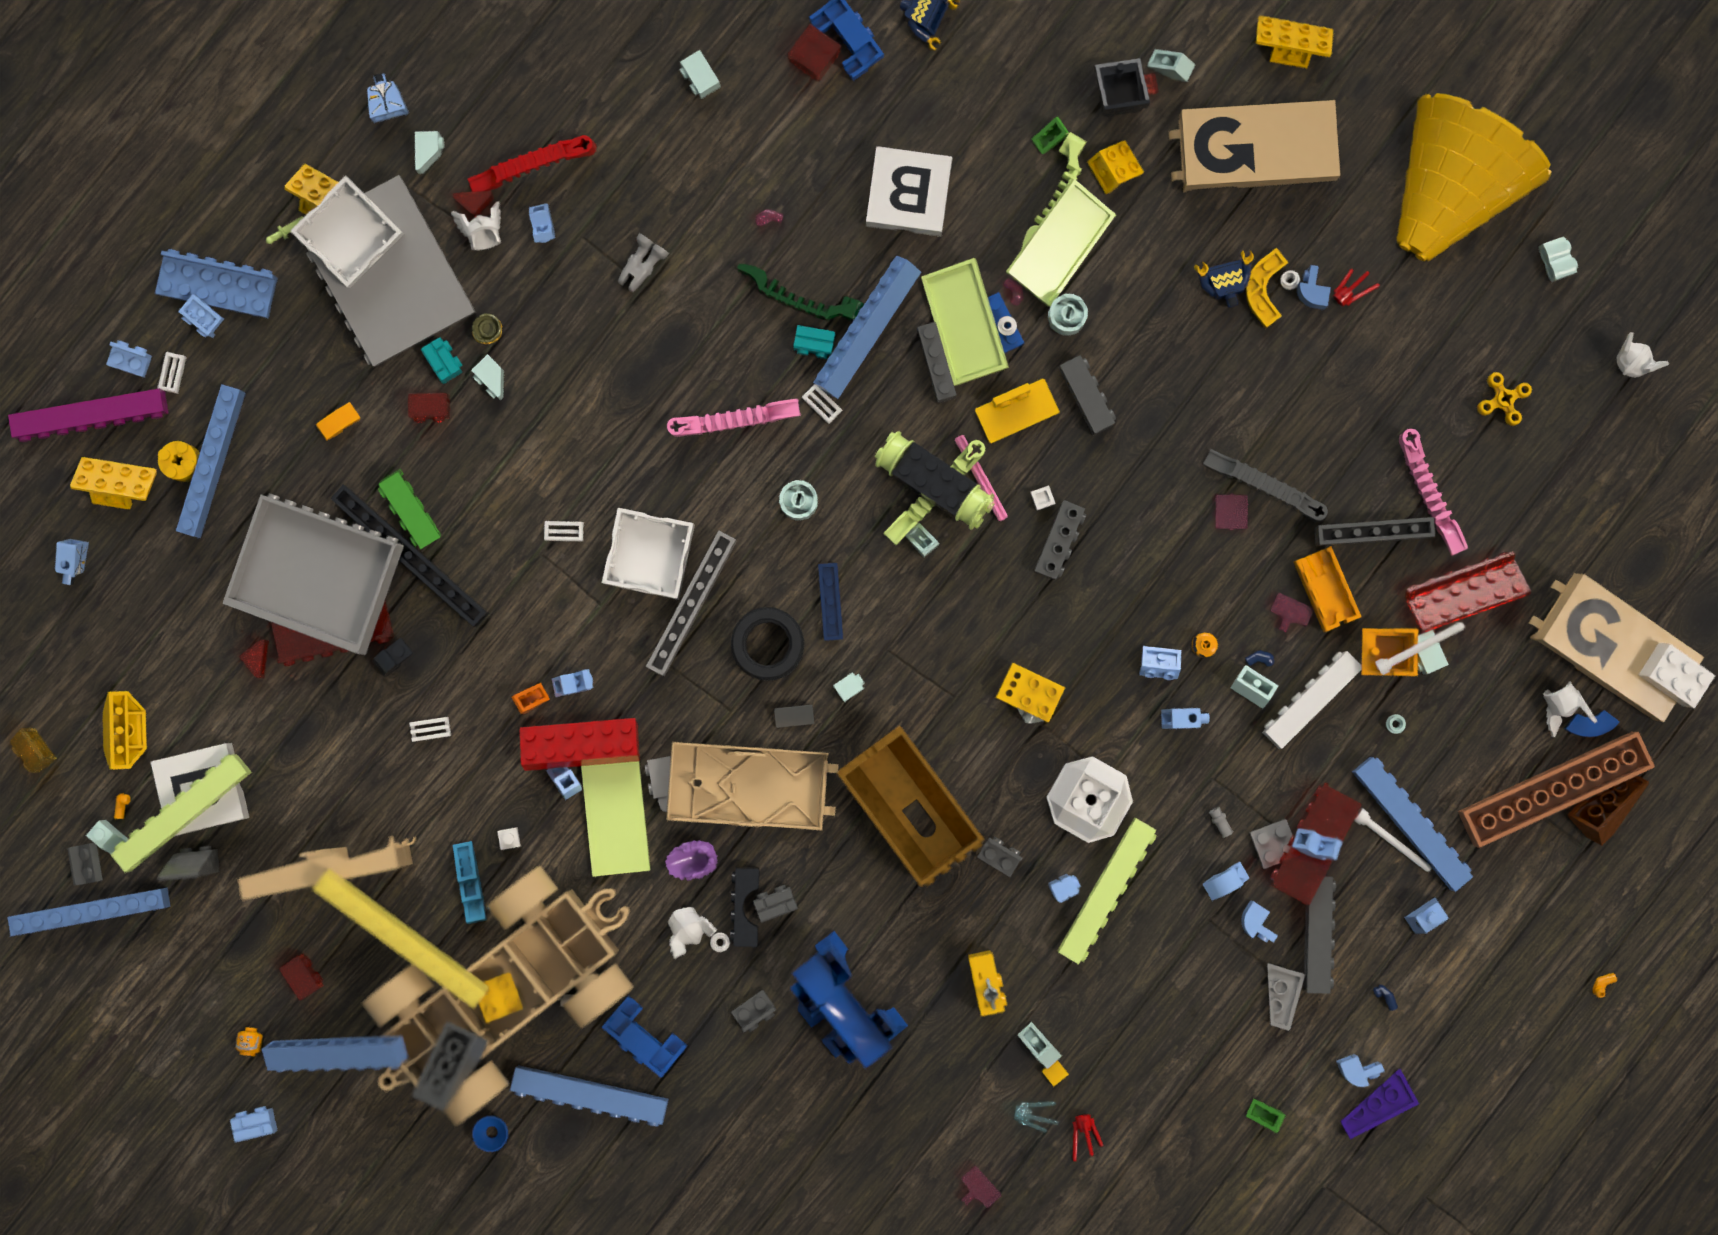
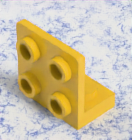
M1126 141L1099 151L1087 161L1106 194L1112 192L1121 183L1144 173Z
M508 972L483 982L488 986V989L478 1004L485 1023L523 1009L511 973Z

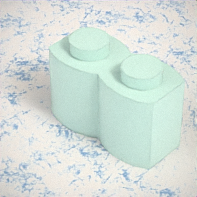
M1565 237L1539 246L1540 255L1545 263L1551 282L1577 273L1578 264L1576 259L1572 258L1570 254L1571 244Z

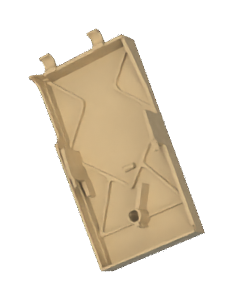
M672 742L666 820L822 830L823 815L835 816V807L825 806L827 772L837 773L838 764H828V753Z

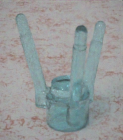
M1022 1102L1021 1105H1016L1014 1120L1020 1124L1047 1132V1129L1029 1122L1030 1119L1058 1125L1059 1122L1031 1115L1032 1109H1028V1107L1054 1106L1056 1102Z

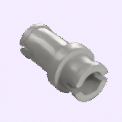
M1220 807L1212 809L1209 812L1212 817L1211 821L1213 824H1216L1222 838L1231 835L1233 830L1226 820V814L1222 813Z

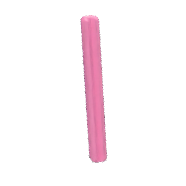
M964 435L955 439L962 453L969 444ZM977 462L970 470L978 484L981 485V490L989 495L994 494L993 503L995 505L992 510L998 521H1002L1008 515L982 467Z

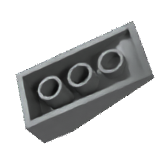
M211 846L199 847V851H192V848L180 849V853L173 854L160 873L159 880L196 877L219 872L218 849L211 850Z
M446 1022L412 1096L445 1111L481 1059L489 1040Z

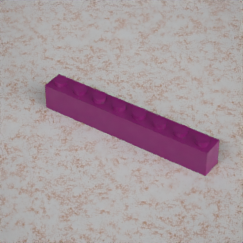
M159 388L10 414L8 418L12 438L19 440V442L31 441L32 437L44 439L49 438L50 434L55 433L57 435L69 434L68 431L72 430L84 432L89 427L101 429L106 428V424L123 425L125 421L129 420L141 422L146 417L158 419L162 418L163 414L169 413L165 391Z

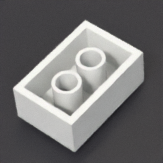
M1658 643L1639 673V676L1684 707L1690 708L1696 707L1715 677L1714 674L1673 645Z

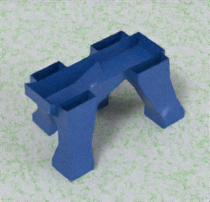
M833 931L815 945L818 953L792 973L798 981L790 989L799 1001L798 1011L811 1028L825 1017L834 1026V1029L821 1039L835 1058L841 1055L849 1064L858 1058L864 1067L867 1068L892 1048L888 1040H892L908 1024L894 1007L887 1011L878 1009L870 1016L865 1012L844 985L852 976L845 960L848 948L836 932Z

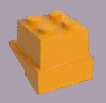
M1362 629L1361 675H1382L1376 665V661L1381 658L1383 660L1386 658L1390 659L1417 645L1418 629ZM1418 653L1393 665L1392 669L1389 670L1390 672L1383 676H1417Z

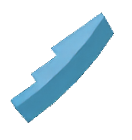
M470 841L453 845L457 880L460 884L461 899L464 904L466 923L486 921L484 899L473 843Z

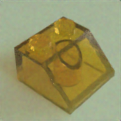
M21 728L10 741L13 746V752L24 761L23 766L28 772L39 773L57 760L35 728Z

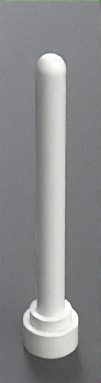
M1457 623L1390 659L1386 658L1383 660L1381 658L1376 661V665L1381 674L1385 675L1390 672L1389 670L1392 669L1393 665L1463 630L1464 624Z
M1361 808L1353 817L1357 824L1368 826L1427 872L1431 871L1432 867L1430 864L1371 820L1368 815L1369 813L1365 809Z

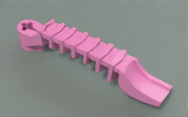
M798 399L768 403L765 407L757 405L754 409L748 407L747 410L742 411L740 409L736 412L726 411L725 414L716 413V415L712 416L707 414L705 417L700 418L699 416L672 418L667 423V429L675 437L701 435L706 432L712 433L713 431L732 430L749 425L755 426V424L771 423L782 419L798 417L801 414ZM675 423L681 426L678 428V432L672 429V427H675Z
M1408 429L1399 437L1406 465L1410 468V474L1413 475L1415 485L1417 484L1419 494H1421L1424 500L1423 503L1427 506L1428 514L1434 517L1436 529L1444 539L1451 556L1467 550V543L1458 523L1454 519H1450L1449 516L1452 512L1451 510H1446L1445 506L1447 503L1442 502L1440 498L1442 494L1441 492L1438 493L1436 489L1438 485L1433 482L1431 478L1433 474L1429 473L1427 469L1429 464L1424 462L1425 454L1418 431ZM1411 436H1412V438H1413L1412 441H1407V440H1406V437H1411Z

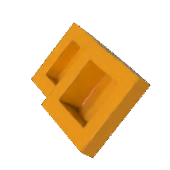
M349 402L322 419L316 426L327 441L343 432V429L359 421L360 416Z

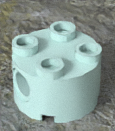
M1074 294L1061 295L1053 301L1048 312L1050 327L1061 335L1076 334L1083 327L1087 319V306L1079 296Z
M795 480L783 487L779 503L787 517L793 520H804L814 514L818 505V497L811 484Z

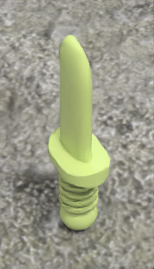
M303 216L283 228L281 226L277 227L279 231L267 237L266 242L272 244L273 241L279 240L282 236L284 239H287V234L303 219Z

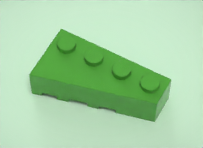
M400 468L382 479L378 490L383 498L387 497L390 501L389 507L394 514H398L401 518L399 523L405 531L408 529L412 535L410 540L414 546H419L422 549L440 538L441 534L429 514L424 512V506L420 499L413 495L414 491L410 483L402 478L404 473Z

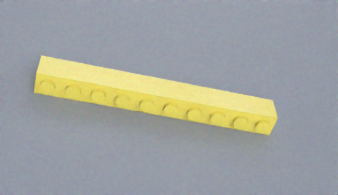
M328 869L313 888V890L474 1008L488 989L486 984L331 869Z

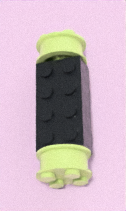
M900 431L896 433L891 432L886 439L887 443L884 448H880L875 455V458H877L875 466H881L889 471V476H893L894 479L947 513L956 521L962 520L969 525L970 530L974 527L978 529L984 520L982 517L986 512L989 513L995 505L993 503L994 494L989 495L981 490V485H977L916 444L915 441H908L901 436Z

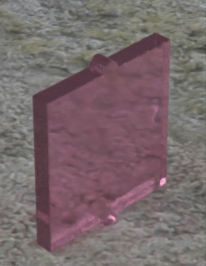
M1233 493L1230 495H1216L1215 529H1229L1230 531L1233 529H1247L1248 495H1234Z

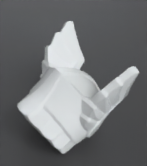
M496 202L490 208L491 218L478 215L468 222L464 214L451 212L457 228L461 230L465 237H468L472 250H483L501 243L498 231L501 219L499 202Z
M1632 332L1628 334L1617 355V364L1620 370L1623 372V375L1630 377H1640L1669 365L1668 361H1654L1648 345L1632 343L1634 334Z
M1571 681L1566 687L1555 693H1551L1550 690H1546L1543 693L1548 704L1546 710L1547 724L1552 737L1556 736L1562 723L1561 716H1572L1579 707L1594 723L1597 722L1580 692L1576 690Z
M694 908L678 909L673 912L668 921V925L673 933L669 944L673 957L676 959L686 953L685 944H699L703 933L710 937L716 932L712 923L708 922V919L699 917Z

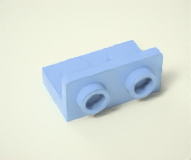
M192 294L178 311L183 315L182 319L189 325L193 323L197 327L196 331L203 337L209 336L213 338L215 336L213 332L224 320L195 294Z
M119 340L117 343L110 342L112 350L106 365L145 378L152 358L151 355L146 353L147 350L137 346L135 349L129 348L128 343Z
M1143 646L1140 675L1147 678L1178 679L1181 670V650Z

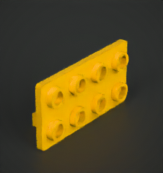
M1258 17L1256 44L1273 47L1270 62L1307 68L1312 54L1331 57L1333 29L1271 17Z
M304 164L288 181L284 189L300 198L299 211L307 215L320 205L325 196L338 182Z
M1041 379L1030 385L1026 383L993 398L991 402L976 408L975 412L989 443H994L1058 414L1059 410L1045 379Z
M82 457L70 487L71 489L89 492L92 504L130 510L132 506L131 499L147 500L157 470Z

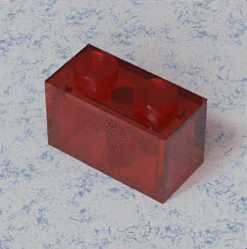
M447 393L408 394V417L414 419V422H426L425 419H433L434 422H444L445 419L450 418V396Z
M303 954L298 955L279 968L300 1001L324 986L321 975L318 972H314L311 967V960Z

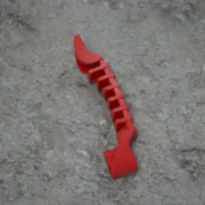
M586 135L571 140H560L556 144H549L547 147L538 148V150L530 151L528 154L508 159L507 162H500L497 166H492L487 171L468 178V182L470 183L472 194L478 195L502 186L503 180L512 182L513 176L519 178L521 173L529 174L530 170H539L540 166L543 165L548 167L551 162L560 163L559 160L563 158L570 160L591 156L596 152L597 147L595 142ZM587 142V149H584L585 143Z

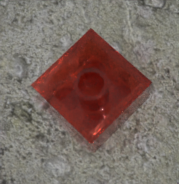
M809 24L789 51L788 60L819 82L841 53V45Z

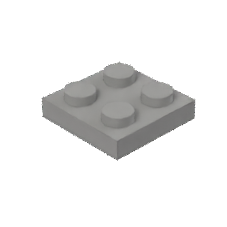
M1286 819L1249 832L1263 869L1300 856L1299 851L1292 847L1294 838Z

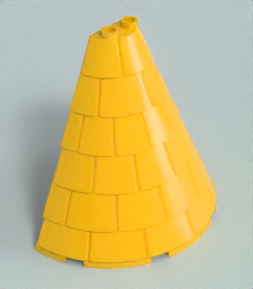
M1436 93L1433 98H1430L1431 95L1426 94L1418 100L1409 169L1406 175L1405 194H1403L1402 212L1397 236V243L1400 244V248L1405 251L1410 250L1416 254V258L1424 262L1430 261L1449 246L1467 236L1471 231L1488 222L1490 218L1547 182L1552 173L1549 170L1551 164L1544 152L1534 141L1524 140L1522 138L1523 132L1516 126L1484 107L1481 109L1472 108L1473 105L1468 100Z

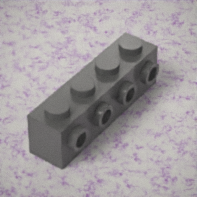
M1063 500L1035 567V573L1054 581L1057 577L1061 578L1065 569L1062 566L1064 559L1068 560L1072 552L1069 549L1071 542L1075 543L1079 532L1076 531L1078 525H1083L1087 514H1084L1085 508Z

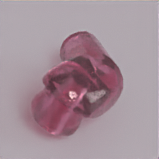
M766 209L756 216V224L763 226L772 220L781 223L784 214Z
M1008 277L1003 286L1012 291L1010 302L1013 305H1019L1024 298L1022 288Z

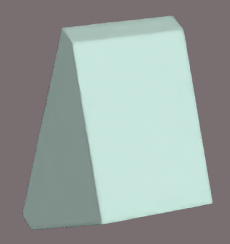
M920 523L906 535L907 539L923 558L939 545L938 541Z

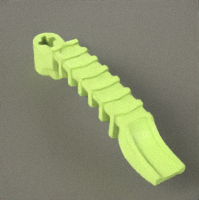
M979 440L972 441L954 460L951 467L966 475L983 457L985 445ZM972 447H974V448L979 447V448H980L979 453L976 452L975 454H973V455L969 458V456L971 455V453H972V451H973V448H972ZM919 497L916 503H912L909 510L903 512L883 534L896 546L935 505L923 497Z

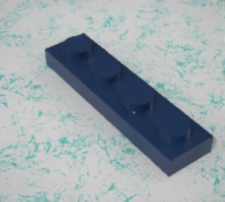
M837 563L818 564L824 641L842 640L843 630Z

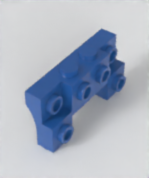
M830 0L821 9L809 16V21L820 35L833 27L850 50L852 56L842 62V66L853 81L867 72L869 67L884 58V53L872 38L874 37L872 31L868 27L865 28L861 23L863 20L859 13H854L845 0Z
M628 995L602 1028L619 1042L620 1048L626 1052L629 1050L633 1053V1058L639 1064L644 1063L658 1076L662 1077L684 1051L687 1044L674 1033L671 1034L664 1044H661L634 1021V1018L643 1007Z

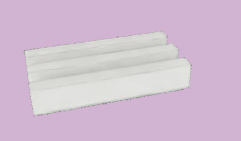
M166 352L158 389L178 394L186 356ZM171 357H173L167 387H165L164 385ZM178 359H180V360H179V364H178V369H177L176 377H175V381H174V386H173V388H172L173 379H174V375H175V371H176V367H177V362H178Z
M815 384L802 396V399L828 424L842 412V409ZM816 390L836 411L830 410L813 391ZM809 395L831 415L830 418L808 398Z
M545 521L544 540L583 542L584 522ZM549 526H579V530L549 529ZM549 533L579 534V537L549 536Z
M449 717L409 723L411 726L412 742L451 736ZM445 721V725L415 729V726ZM446 729V733L416 736V733Z

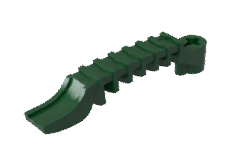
M739 264L737 267L738 272L751 277L757 283L759 292L763 293L767 298H772L777 303L781 302L786 307L790 306L796 311L800 310L806 315L811 314L817 319L822 318L826 322L839 316L853 322L860 309L864 306V303L844 296L841 305H830L827 310L824 308L825 304L819 303L817 309H814L815 301L811 299L806 306L803 305L805 298L799 296L797 302L793 301L795 294L792 292L789 293L787 298L784 297L786 288L783 286L780 287L778 293L773 292L779 283L775 278L767 289L768 279L765 271L747 264Z

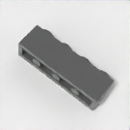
M936 322L917 327L918 337L937 404L956 399V391Z
M1080 355L1060 365L1059 370L1094 436L1112 427L1115 424L1114 420L1116 417L1112 409L1108 410L1105 404L1107 399L1103 392H1099L1097 388L1099 384L1094 375L1091 376L1088 371L1090 369L1089 363L1085 358L1082 359Z

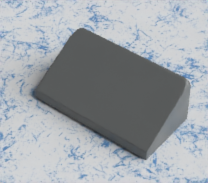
M813 705L774 708L776 728L814 724Z

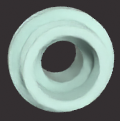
M1395 714L1388 717L1386 727L1391 733L1398 734L1405 729L1406 722L1402 716ZM1395 720L1398 722V727L1396 728L1392 725Z

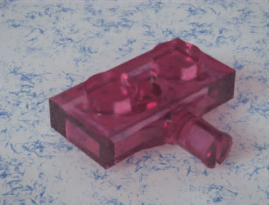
M1278 593L1270 611L1284 619L1279 630L1287 632L1290 623H1298L1306 627L1314 608Z
M976 1165L961 1177L970 1191L961 1199L966 1206L976 1198L988 1208L1002 1196Z

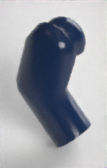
M1261 650L1245 658L1248 666L1258 661L1263 662L1266 666H1272L1275 662L1274 656L1271 653Z
M1378 985V987L1373 989L1374 995L1377 998L1380 996L1385 998L1390 1011L1398 1008L1394 994L1384 985Z

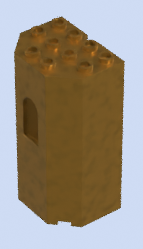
M898 726L837 772L920 886L924 884L926 887L936 880L934 877L937 874L941 873L943 875L951 869V863L954 861L957 863L961 862L967 857L965 853L971 849L974 852L983 845L981 843L984 840L901 726ZM916 799L936 825L935 833L930 837L921 836L902 812L905 807Z

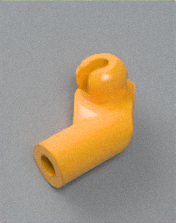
M121 793L116 797L114 818L124 819L125 806L130 803V796L128 794Z
M1610 973L1598 977L1592 988L1593 994L1598 998L1604 997L1606 995V986L1617 982L1616 975Z

